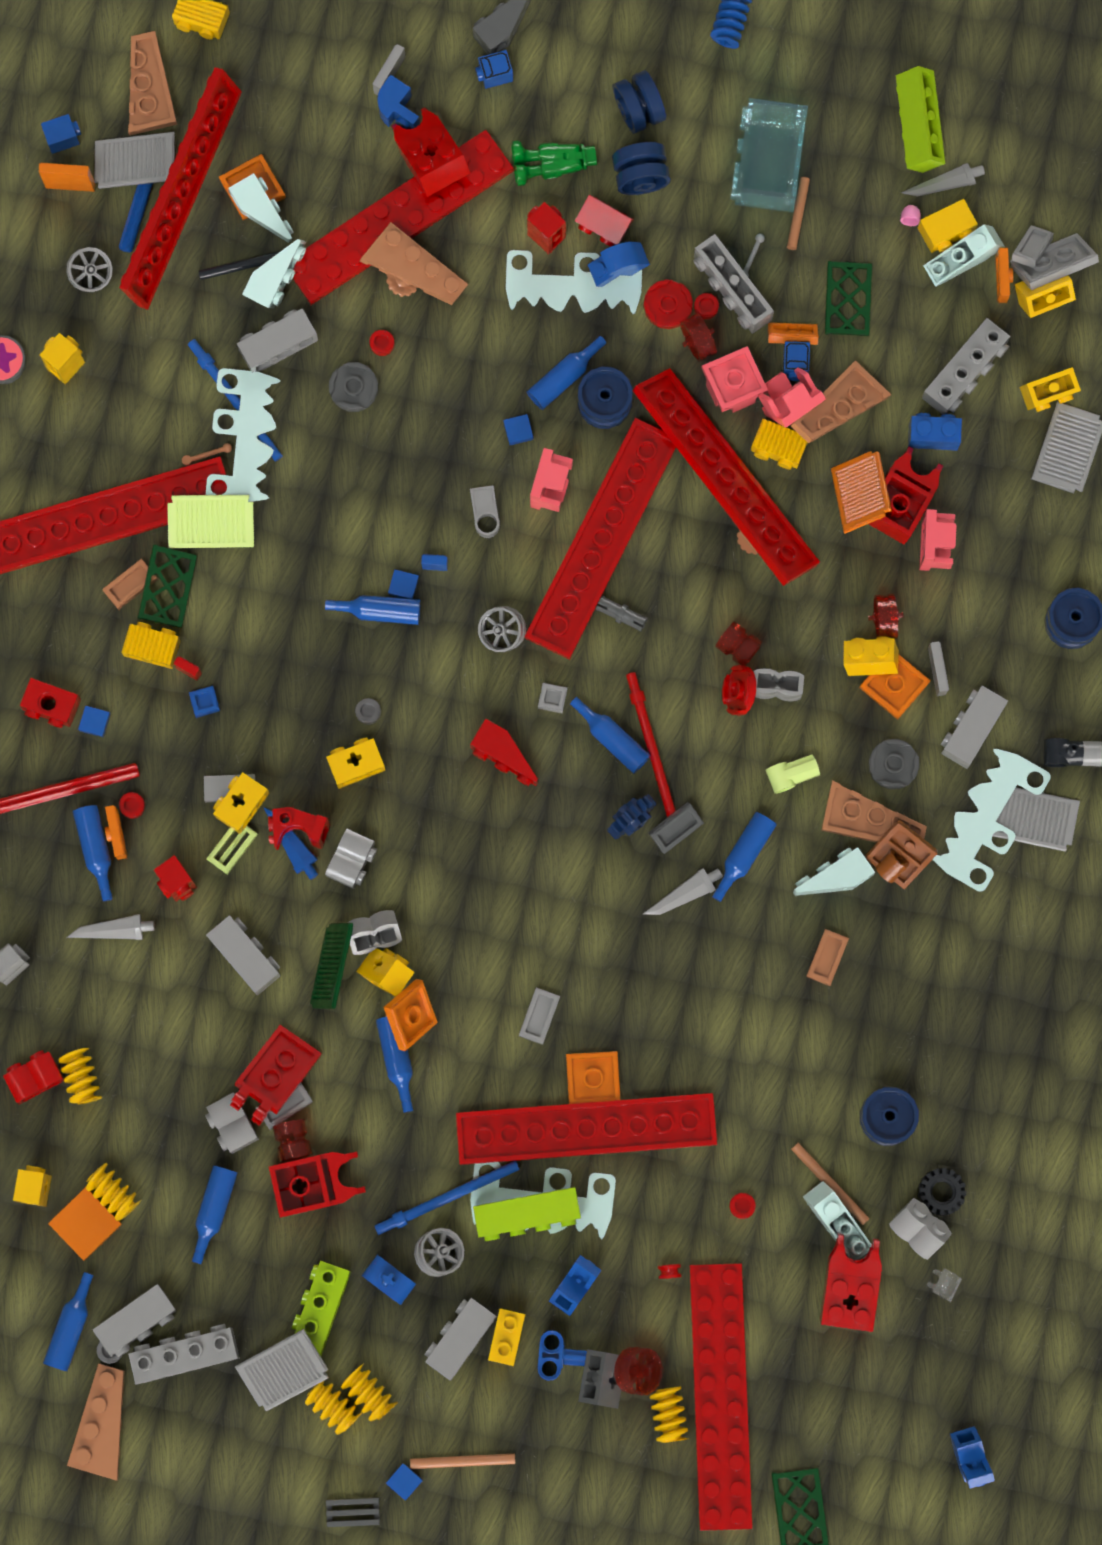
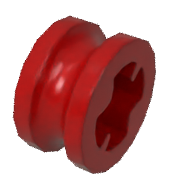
M680 1264L657 1266L658 1270L661 1271L660 1276H658L659 1279L682 1277L678 1272V1269L681 1267Z

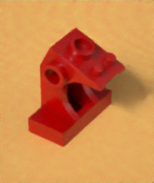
M291 807L272 809L273 816H268L269 832H273V835L269 836V842L274 844L276 850H279L285 834L294 829L306 832L312 846L323 849L331 826L328 818L318 814L315 816ZM285 819H290L287 823H283Z

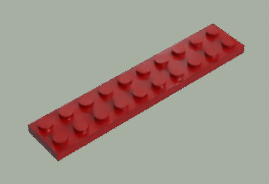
M215 67L207 80L205 91L198 101L195 114L190 120L185 137L178 147V153L169 168L166 181L160 188L156 204L150 211L147 225L141 232L137 248L132 253L127 271L121 278L119 288L138 307L146 310L149 309L242 93L223 69Z
M484 130L459 147L470 171V174L428 197L415 177H413L308 246L302 260L297 261L293 268L295 270L293 281L310 305L371 266L370 264L366 265L360 262V259L390 222L412 239L514 171L513 166L487 130Z
M669 368L636 385L632 390L781 584L785 586L814 569L820 563L818 558L672 370Z
M637 418L634 419L525 635V639L568 660L571 659L676 450L675 445L664 431Z
M221 456L0 521V574L168 525V503H173L172 495H206L208 476L211 474L226 475ZM215 480L211 484V490L216 495H222L226 492L227 485L223 480Z
M713 1093L456 1113L460 1165L717 1145Z
M742 1264L689 1265L699 1530L752 1529Z

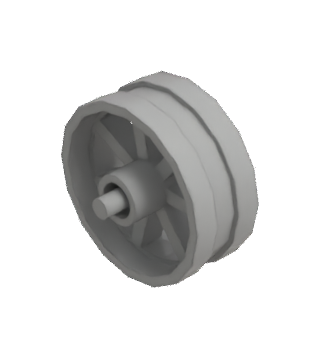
M86 247L77 250L70 256L67 262L66 273L68 280L75 288L84 292H95L101 290L109 283L113 268L110 259L103 251L97 248ZM83 252H95L90 263L87 262ZM98 254L103 257L106 264L94 265ZM79 255L84 266L72 264L76 256ZM71 268L82 270V274L75 280L72 276ZM107 268L106 279L96 273L97 270ZM87 276L88 288L80 286L77 282ZM92 276L99 279L102 284L92 288Z
M509 606L495 607L486 611L481 617L478 624V635L481 642L489 650L506 652L517 648L523 642L526 635V623L523 616L516 609ZM496 611H499V623L490 616ZM505 611L513 616L508 622H505ZM487 620L494 625L492 630L486 631ZM515 621L518 624V631L513 630L511 624ZM494 633L496 635L493 643L489 640L487 634ZM509 633L518 635L513 644L509 639ZM502 636L507 645L505 648L497 647Z
M438 1228L426 1232L418 1239L415 1245L414 1256L416 1264L421 1271L429 1276L440 1277L453 1273L460 1267L464 1259L465 1250L462 1240L455 1232L450 1229ZM432 1234H441L438 1245L431 1236ZM446 1237L449 1238L453 1245L447 1246L444 1244ZM426 1239L432 1246V1249H423ZM451 1249H455V1258L449 1255ZM424 1254H429L431 1258L428 1263L425 1261ZM444 1259L453 1264L448 1270H445ZM436 1260H438L440 1271L431 1268Z

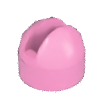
M914 205L906 206L901 213V223L907 226L918 225L921 218L919 208Z

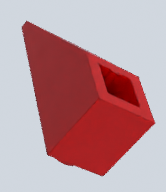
M485 719L470 744L471 749L474 750L472 754L483 761H486L488 758L495 762L494 767L506 774L508 771L517 775L516 779L526 786L530 784L537 786L538 778L508 731Z

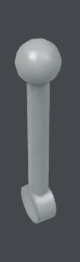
M763 234L756 235V243L743 270L748 277V271L757 250L765 240Z

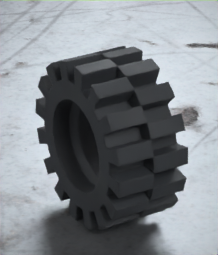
M947 1168L935 1169L922 1178L918 1186V1198L928 1207L933 1215L946 1216L959 1210L961 1205L964 1204L967 1192L965 1191L966 1185L961 1180L962 1177L957 1175L955 1171L947 1170ZM945 1182L951 1187L952 1196L947 1202H939L933 1197L932 1189L936 1183Z

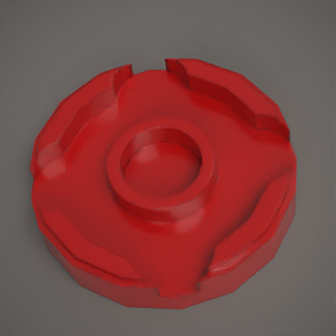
M666 279L656 282L648 289L643 307L646 317L652 324L663 329H673L680 327L688 320L692 312L693 300L691 293L685 285Z
M735 665L730 669L732 670L731 674H727L724 678L722 701L723 704L727 705L728 709L726 711L728 713L742 716L751 709L754 703L756 678L750 667Z

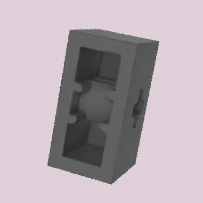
M587 1349L578 1402L618 1409L627 1356Z

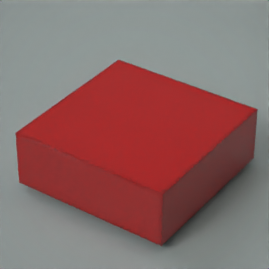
M181 656L177 657L173 663L177 670L196 681L202 675L198 666Z

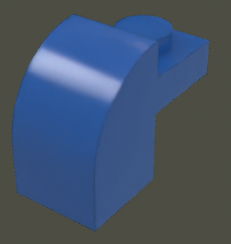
M392 75L388 77L378 93L380 117L388 127L396 120L395 123L404 129L416 128L420 125L419 116L405 107L412 97L411 88Z
M625 242L600 252L601 256L589 263L588 267L596 287H603L619 276H633L650 264L640 242Z
M580 1255L549 1302L570 1316L602 1270L596 1267L592 1261Z
M975 1426L951 1433L950 1437L964 1482H967L969 1488L980 1487L994 1482L993 1472L985 1457L982 1440Z

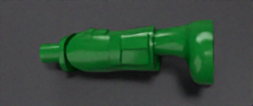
M518 140L511 142L513 165H515L514 175L517 186L526 185L527 180L532 177L541 175L543 180L558 178L564 174L586 170L587 166L597 165L595 146L584 147V144H558L551 142L539 144L538 150H528ZM532 161L541 162L540 165L536 166L523 165L524 163Z

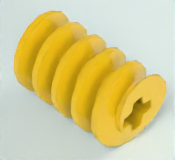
M89 1048L68 1052L58 1059L59 1063L67 1064L61 1069V1072L70 1074L64 1078L65 1083L72 1084L66 1089L67 1093L75 1094L69 1098L70 1103L79 1105L102 1099V1096L94 1095V1092L99 1090L100 1087L91 1085L97 1079V1076H89L88 1074L95 1068L94 1066H86V1063L92 1059V1056L83 1055Z
M104 1163L88 1178L86 1190L89 1192L96 1189L93 1197L95 1199L102 1197L100 1202L102 1206L110 1204L107 1211L109 1214L117 1211L114 1218L116 1221H120L128 1216L141 1200L135 1203L133 1200L136 1193L127 1195L129 1186L126 1185L120 1188L119 1185L122 1178L120 1177L113 1181L112 1177L115 1171L112 1170L105 1173L108 1164Z
M363 1363L344 1380L341 1388L344 1390L351 1387L348 1396L358 1395L355 1404L365 1403L362 1412L363 1414L369 1411L372 1412L368 1418L371 1422L376 1419L380 1420L398 1402L388 1403L392 1395L390 1393L384 1396L381 1395L385 1387L383 1385L377 1388L374 1387L378 1379L376 1377L370 1380L367 1379L371 1371L361 1372Z
M323 1381L310 1390L305 1404L308 1406L315 1403L312 1410L314 1413L323 1410L320 1419L325 1420L330 1417L327 1425L329 1428L338 1425L335 1434L339 1435L349 1429L361 1416L362 1412L354 1416L353 1413L356 1406L353 1405L346 1408L349 1399L345 1398L339 1401L338 1398L341 1391L339 1390L332 1394L333 1384L324 1386Z
M681 1386L659 1389L650 1395V1399L658 1401V1403L651 1406L652 1410L659 1411V1414L653 1417V1420L661 1422L660 1425L654 1427L655 1431L663 1433L656 1438L658 1442L667 1443L689 1439L681 1437L682 1434L688 1431V1428L680 1426L681 1423L686 1421V1417L678 1416L685 1408L684 1406L676 1405V1403L683 1400V1396L675 1395V1392L681 1390Z

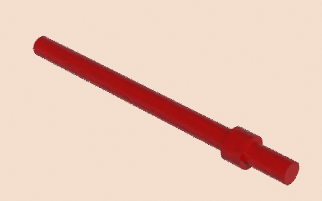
M629 673L626 675L631 692L629 694L632 705H635L668 818L676 810L644 704L646 698L644 691L640 690L636 673Z

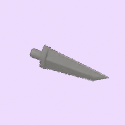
M966 163L902 193L922 196L968 185L971 186L976 184L974 178L985 175V171L982 165L970 168L969 164Z
M702 868L643 914L661 915L703 895L712 893L716 890L713 883L722 878L723 875L718 868L709 874Z
M135 914L129 917L81 926L66 938L143 940V932L155 931L154 921L142 922L141 915Z

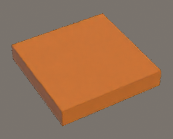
M262 154L219 176L220 182L242 220L248 217L240 212L228 192V188L253 173L257 179L262 177L268 187L265 193L270 200L274 198L278 202L286 198L285 193Z
M39 163L38 172L45 188L95 192V181L88 166Z
M899 655L898 674L869 675L859 688L898 720L931 680Z
M415 979L384 1006L397 1046L402 1051L409 1049L438 1023L423 980Z
M617 1051L566 1054L569 1104L620 1100Z
M86 1187L48 1223L83 1261L91 1256L122 1225L120 1221L115 1220V1216L112 1213L109 1214L105 1206L100 1204L99 1199L93 1197L91 1191L88 1192L86 1190Z

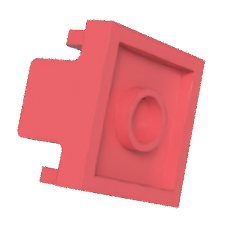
M748 346L702 365V371L707 380V389L715 406L719 405L722 412L729 409L733 413L754 404L756 398L761 393H768V389Z
M799 367L794 370L799 379L798 383L792 386L786 374L780 372L765 383L768 389V396L763 393L758 395L764 406L762 407L764 414L785 428L826 400L822 391L815 387L809 374Z
M543 449L530 494L531 508L540 510L542 507L557 512L560 511L561 503L564 501L569 480L567 476L569 470L572 469L573 459L554 454L553 450Z
M931 509L926 510L921 522L919 570L929 571L930 568L951 569L953 565V558H950L951 549H954L956 546L955 514L937 513V510Z

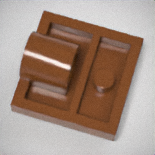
M898 819L865 855V858L876 867L877 872L883 879L889 883L895 882L905 890L938 854V850Z

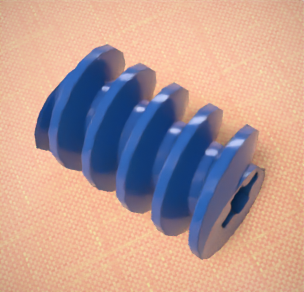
M721 0L722 2L718 7L719 11L716 14V21L713 24L714 29L711 31L710 36L721 46L737 49L739 43L735 40H739L742 37V34L738 31L744 30V25L740 22L747 20V16L743 13H748L750 10L745 4H751L752 0Z

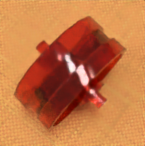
M699 314L680 321V328L685 339L682 346H688L698 362L717 353L711 335L715 331L713 328L708 329Z
M894 593L874 595L872 615L868 616V621L873 620L877 638L886 636L891 639H897L899 618H904V614L899 613Z
M628 1347L617 1358L614 1376L617 1385L622 1391L628 1394L649 1395L660 1384L663 1366L660 1357L655 1351L649 1348ZM635 1381H636V1390H635L634 1387L632 1386V1385L635 1383Z

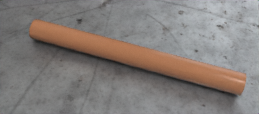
M799 1142L791 1149L821 1182L824 1181L836 1193L846 1209L861 1225H864L870 1219Z
M515 1453L410 1459V1468L426 1469L515 1464Z

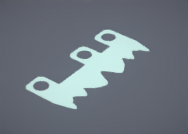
M511 250L507 254L506 292L511 310L515 308L517 301H520L522 297H525L532 306H535L540 297H542L548 306L561 312L564 310L570 297L575 295L584 313L597 308L606 299L611 309L623 300L629 305L631 312L634 314L641 296L642 270L633 276H619L603 287H596L591 272L582 271L579 263L584 257L596 260L600 257L597 253H577L574 262V276L532 275V253L529 251ZM516 255H523L527 259V266L522 270H517L512 266V259Z
M226 368L219 370L217 390L220 393L241 395L239 411L217 409L214 412L212 427L213 431L218 434L237 435L233 476L209 475L207 478L206 495H216L211 490V484L215 480H223L227 485V490L222 495H249L248 502L269 498L256 487L258 482L266 478V475L257 470V468L269 460L274 450L259 441L257 436L276 428L271 414L263 406L273 403V399L265 390L271 384L279 383V379L260 372L252 373L251 371ZM224 375H235L238 379L237 386L233 389L225 388L222 385ZM228 414L233 418L234 424L230 429L219 427L217 421L221 415Z
M999 749L993 750L999 757L1000 767L987 769L986 771L992 782L978 784L968 791L970 798L978 808V812L955 813L954 827L959 838H946L949 853L941 856L936 855L933 858L947 874L980 892L986 889L994 873L991 868L975 860L974 857L982 844L999 854L1007 853L1015 840V833L997 823L996 820L1016 786L1019 785L1033 794L1039 795L1044 791L1051 778L1049 772L1023 757ZM1031 772L1042 774L1043 783L1040 787L1034 788L1027 783V776ZM997 831H1003L1008 835V843L1003 847H997L992 842V836ZM981 868L986 872V880L982 884H975L971 881L970 873L973 869Z
M500 1163L475 1164L473 1180L479 1177V1170L482 1166L491 1165L496 1170L501 1167ZM548 1168L545 1172L543 1193L556 1190L549 1183L550 1177L555 1173H561L566 1179V1184L562 1189L570 1188L571 1172L567 1169ZM592 1173L589 1176L587 1198L577 1197L581 1218L576 1219L577 1224L575 1225L579 1232L592 1223L598 1229L601 1240L605 1236L612 1217L616 1182L613 1175ZM599 1178L606 1179L610 1184L609 1191L604 1195L597 1194L593 1189L594 1182ZM500 1179L471 1192L470 1202L474 1225L476 1221L473 1206L539 1194L541 1192L499 1188ZM561 1222L550 1224L551 1229L548 1231L550 1234L557 1233L567 1226L561 1227Z

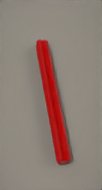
M136 763L1 798L0 814L137 778L140 775Z

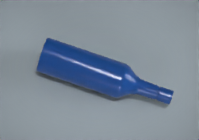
M599 336L583 351L568 354L527 391L533 403L541 410H544L585 373L590 358L606 344L604 338Z
M362 595L352 601L326 600L325 610L349 612L364 621L418 625L420 600Z
M578 697L572 700L570 705L578 710L587 720L592 736L633 774L649 760L651 755L609 716L593 712Z
M90 805L78 808L73 811L86 867L97 878L102 900H112L108 880L111 858L98 806Z
M758 812L754 813L725 861V874L712 896L714 899L721 902L733 882L748 873L777 826L775 822Z
M379 1018L376 1020L388 1078L398 1089L403 1113L413 1111L409 1082L413 1075L408 1049L406 1051L399 1050L388 1018Z
M213 1165L196 1219L198 1241L192 1262L202 1264L210 1239L220 1231L238 1174L237 1172Z
M84 1272L75 1296L63 1306L43 1364L68 1372L88 1316L86 1297L94 1275Z

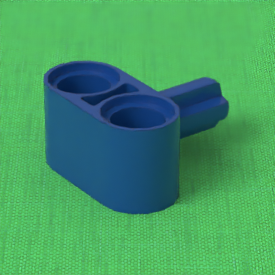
M379 1255L375 1256L361 1275L400 1305L416 1285V1283Z
M553 1330L547 1331L540 1339L538 1373L544 1380H554L560 1375L563 1365L584 1366L587 1351L564 1349L565 1345H563L561 1334ZM548 1335H556L558 1337L559 1346L557 1349L549 1350L545 1347L544 1340ZM547 1361H553L557 1366L556 1374L550 1377L542 1372V1365Z

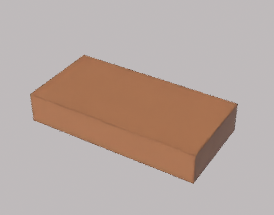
M142 558L102 589L118 610L143 592L148 566ZM155 575L151 577L150 585L158 580Z
M825 929L806 977L831 986L849 938Z

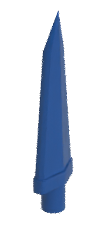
M264 808L267 816H273V811ZM293 830L286 833L281 843L294 867L293 869L297 874L304 871L310 880L318 876V873L312 864L318 859Z

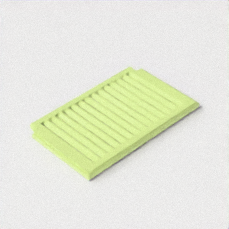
M172 495L173 503H168L169 548L254 547L253 502H248L249 495Z

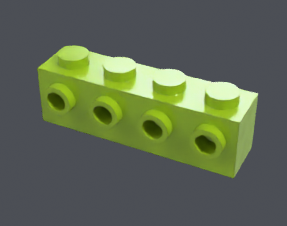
M917 66L896 75V90L899 99V114L902 123V138L907 169L924 173L944 165L945 156L934 71Z
M575 1187L473 1206L478 1238L484 1237L485 1241L500 1239L499 1234L510 1232V1237L526 1234L525 1229L535 1227L536 1232L551 1229L550 1224L561 1222V1227L577 1224L576 1219L581 1218Z
M320 1261L319 1266L315 1264L309 1278L313 1280L311 1289L305 1290L301 1300V1304L305 1306L302 1314L296 1315L292 1325V1329L296 1330L295 1333L302 1329L305 1330L320 1356L323 1354L351 1271Z

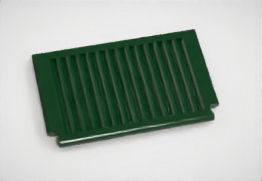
M331 923L329 927H326L310 1004L315 1009L336 1008L353 923Z

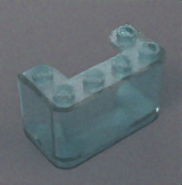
M749 98L748 107L743 106L740 130H745L744 139H738L737 153H741V161L735 162L731 200H735V205L793 213L808 111L807 105Z

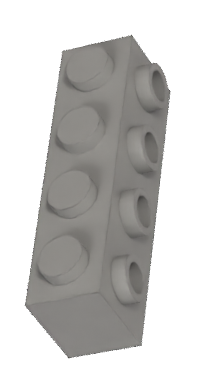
M715 234L695 247V259L693 260L695 266L700 272L705 271L709 277L708 282L715 291L719 290L724 296V304L729 310H734L739 316L737 317L738 322L745 330L749 329L753 334L772 321L773 309Z
M986 318L924 391L922 399L942 415L948 414L949 411L954 413L963 401L960 398L965 392L970 394L978 385V382H976L977 378L981 374L986 376L992 369L994 364L991 362L996 356L1001 358L1010 346L1007 343L1010 336Z
M222 1324L210 1327L211 1333L201 1335L199 1330L185 1334L186 1339L175 1341V1337L160 1340V1346L150 1348L148 1343L134 1347L135 1352L128 1355L135 1385L240 1359L233 1328H226V1325Z

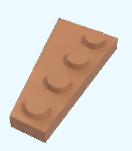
M155 31L131 36L129 135L177 125Z
M391 222L360 259V262L366 265L370 264L387 275L391 274L410 286L412 284L422 289L423 292L450 305H453L468 286L465 281Z
M855 360L823 392L826 400L796 420L791 427L808 443H811L885 401L891 394Z
M832 780L821 831L877 843L899 819L923 839L925 838L927 826L898 812H894L876 801L874 802L861 796L862 794L851 791Z
M98 1364L67 1466L118 1481L125 1371Z

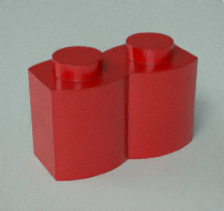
M41 1050L29 1057L31 1061L21 1065L19 1062L6 1069L8 1073L3 1075L17 1104L20 1105L64 1081V1077L50 1052L44 1053Z

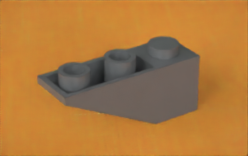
M509 0L507 3H500L495 7L491 15L487 18H480L474 24L473 38L487 55L501 52L511 44L531 0Z

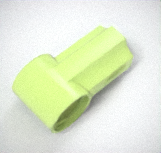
M813 754L790 763L782 762L766 769L774 794L785 792L795 787V784L820 776L819 767Z

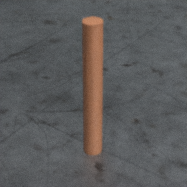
M801 177L787 244V248L790 250L797 249L810 179L806 177Z

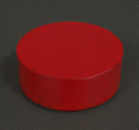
M703 293L696 298L694 311L701 319H711L718 312L719 302L714 295Z
M386 330L375 331L369 340L372 352L378 356H386L394 349V338Z
M126 793L119 801V809L125 817L135 819L143 814L145 802L137 793Z
M747 1193L736 1194L729 1204L730 1212L738 1219L749 1218L754 1213L756 1207L753 1197Z

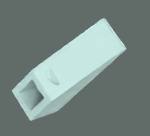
M253 173L228 188V192L243 215L286 242L292 241L291 234L294 232L288 221H282L278 215L281 210L275 199L270 200L265 193L268 187L262 177L257 179Z
M984 224L923 266L937 287L984 262L996 254L999 248H1005L993 226Z
M297 239L255 270L242 295L267 308L274 309L275 305L279 306L284 297L282 291L286 283L289 284L294 277L295 270L293 268L297 261L302 260L306 252L304 247L306 242Z
M849 847L837 856L839 858L838 861L832 865L829 861L816 869L817 875L811 879L807 875L795 883L797 888L794 889L793 893L795 896L853 890L871 878L875 871L858 847L853 851Z
M824 1181L803 1196L804 1200L835 1241L838 1233L844 1234L845 1254L849 1258L859 1260L868 1253L872 1244L836 1193Z

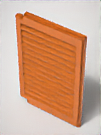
M872 451L831 468L844 534L886 516L887 512L892 510L878 451L872 453Z

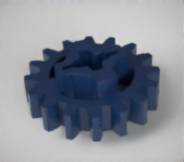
M649 794L639 800L634 797L612 816L615 822L610 825L607 831L615 840L625 833L631 836L652 817L649 812L656 806V802Z

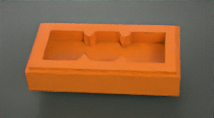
M999 248L995 256L997 302L1007 303L1010 297V283H1013V268H1009L1008 248Z
M768 323V343L785 344V341L810 342V345H818V325Z
M114 805L105 807L109 825L105 827L107 841H112L115 857L118 860L127 858V851L119 811Z

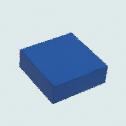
M527 414L503 420L509 446L534 440Z
M422 555L421 564L423 570L447 571L448 559L446 556Z
M394 569L388 595L413 599L419 576Z
M213 686L189 692L196 718L220 711Z
M85 706L78 730L104 738L111 713Z
M403 1463L386 1484L406 1501L423 1480Z

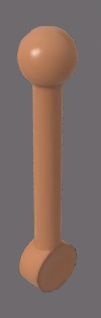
M225 443L221 448L192 457L185 455L182 458V463L185 466H189L193 461L221 452L229 453L232 450V445Z

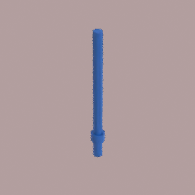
M193 339L188 343L189 348L198 358L197 363L203 370H207L217 384L219 370L214 365L215 360L209 353H205L196 339ZM223 377L222 385L227 389H232V387ZM224 393L234 408L239 411L240 398L238 395ZM266 433L257 436L259 441L274 450L271 457L275 462L282 458L283 455Z
M513 1161L405 1212L401 1210L394 1213L392 1218L374 1227L378 1235L395 1227L399 1229L408 1225L407 1222L520 1169L516 1161Z

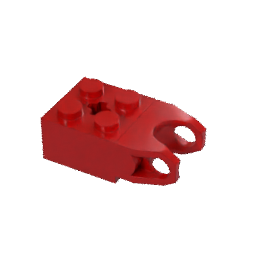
M424 107L420 110L423 117L422 122L416 128L404 129L396 123L391 125L401 156L428 197L470 174L462 152L439 117Z
M910 446L906 449L903 456L892 464L885 476L892 510L887 512L885 517L869 523L870 526L903 545L911 537L938 488L939 476L943 465L938 463L937 467L930 474H916L910 465L914 450Z
M357 1151L347 1154L328 1152L268 1166L279 1218L341 1204L354 1195L365 1193V1186L358 1188L346 1187L338 1179L340 1166L350 1159L357 1158ZM296 1179L306 1182V1187L302 1190L303 1193L297 1194V1190L293 1191L292 1185L296 1184Z
M837 1234L836 1244L829 1255L819 1319L821 1325L873 1332L882 1272L879 1256V1239L873 1238L872 1246L864 1258L853 1260L845 1254L844 1234ZM849 1295H853L854 1300H856L855 1303L848 1306L846 1302H843L844 1299H848Z

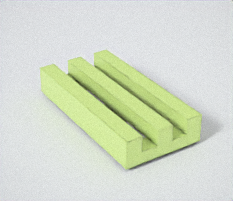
M246 826L241 835H237L217 861L215 857L235 832L229 828L207 857L210 863L227 875L258 835L248 826ZM246 833H249L250 835L247 837V839L244 841V843L241 845V847L238 849L235 855L231 858L228 864L224 866V862L227 860V858L230 856V854L233 852V850L236 848V846L239 844L242 838L246 835Z

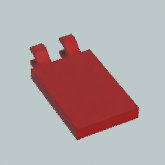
M279 1025L235 1082V1086L239 1088V1091L232 1098L230 1106L239 1111L249 1096L260 1103V1106L253 1113L251 1121L260 1126L270 1111L276 1115L320 1059L322 1053L282 1025Z

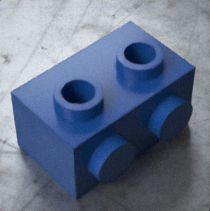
M918 413L916 416H912L909 422L908 447L958 451L961 444L962 418H956L955 415L951 414L931 417L928 413Z

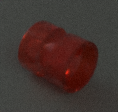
M734 621L723 633L715 647L725 655L732 654V660L738 665L746 666L763 642L753 634L746 635V629Z
M305 1119L292 1120L272 1126L275 1140L280 1142V1145L277 1147L280 1162L313 1155L310 1141L305 1139V1136L308 1134ZM293 1135L295 1140L290 1141V1136Z

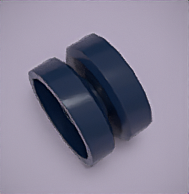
M646 70L632 75V84L626 79L612 84L619 111L633 134L646 129L647 120L652 125L666 120L662 99L654 81Z
M643 142L632 144L617 150L612 155L614 171L619 173L616 175L618 192L621 194L641 195L651 193L666 187L671 181L669 167L665 165L667 162L665 146L661 143Z
M599 367L588 372L582 378L578 387V409L582 418L588 424L600 429H610L619 426L627 419L632 407V386L629 379L621 371L612 367Z
M1081 588L1067 589L1058 594L1047 609L1044 619L1045 630L1048 636L1058 646L1067 649H1079L1091 643L1102 628V604L1099 598L1090 591ZM1075 616L1077 620L1074 621L1071 617Z
M885 1087L873 1092L863 1102L859 1112V1123L863 1133L870 1141L881 1146H894L904 1142L914 1133L919 1122V1110L915 1100L907 1092L895 1087ZM889 1111L892 1112L893 1115L891 1118L893 1120H886L885 1113H888Z

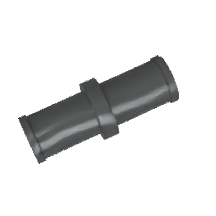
M605 596L601 597L598 603L600 605H597L596 608L597 611L616 619L615 622L619 624L623 622L642 632L646 625L644 623L648 620V617L628 609V605H620Z

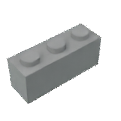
M300 309L298 311H289L284 315L283 319L276 323L272 321L265 324L262 330L255 334H246L240 339L237 346L247 366L253 373L261 372L317 342L318 337L304 310Z
M981 686L978 692L973 690L966 701L970 705L966 713L960 711L953 723L957 726L953 734L948 732L941 745L945 748L941 754L968 769L1008 700L984 686Z
M229 915L206 936L258 996L280 977V974L277 972L280 966L271 956L266 959L260 952L264 947L255 937L250 940L244 933L247 927L239 918L233 920Z
M157 1284L93 1329V1332L111 1357L116 1354L119 1358L131 1349L129 1345L137 1339L139 1342H142L152 1335L151 1329L156 1325L160 1324L163 1327L174 1319L172 1314L176 1312V1309Z
M472 1298L469 1301L465 1299L455 1311L459 1314L453 1323L450 1321L446 1323L440 1332L443 1338L438 1345L433 1342L424 1354L428 1357L425 1363L450 1381L497 1317Z

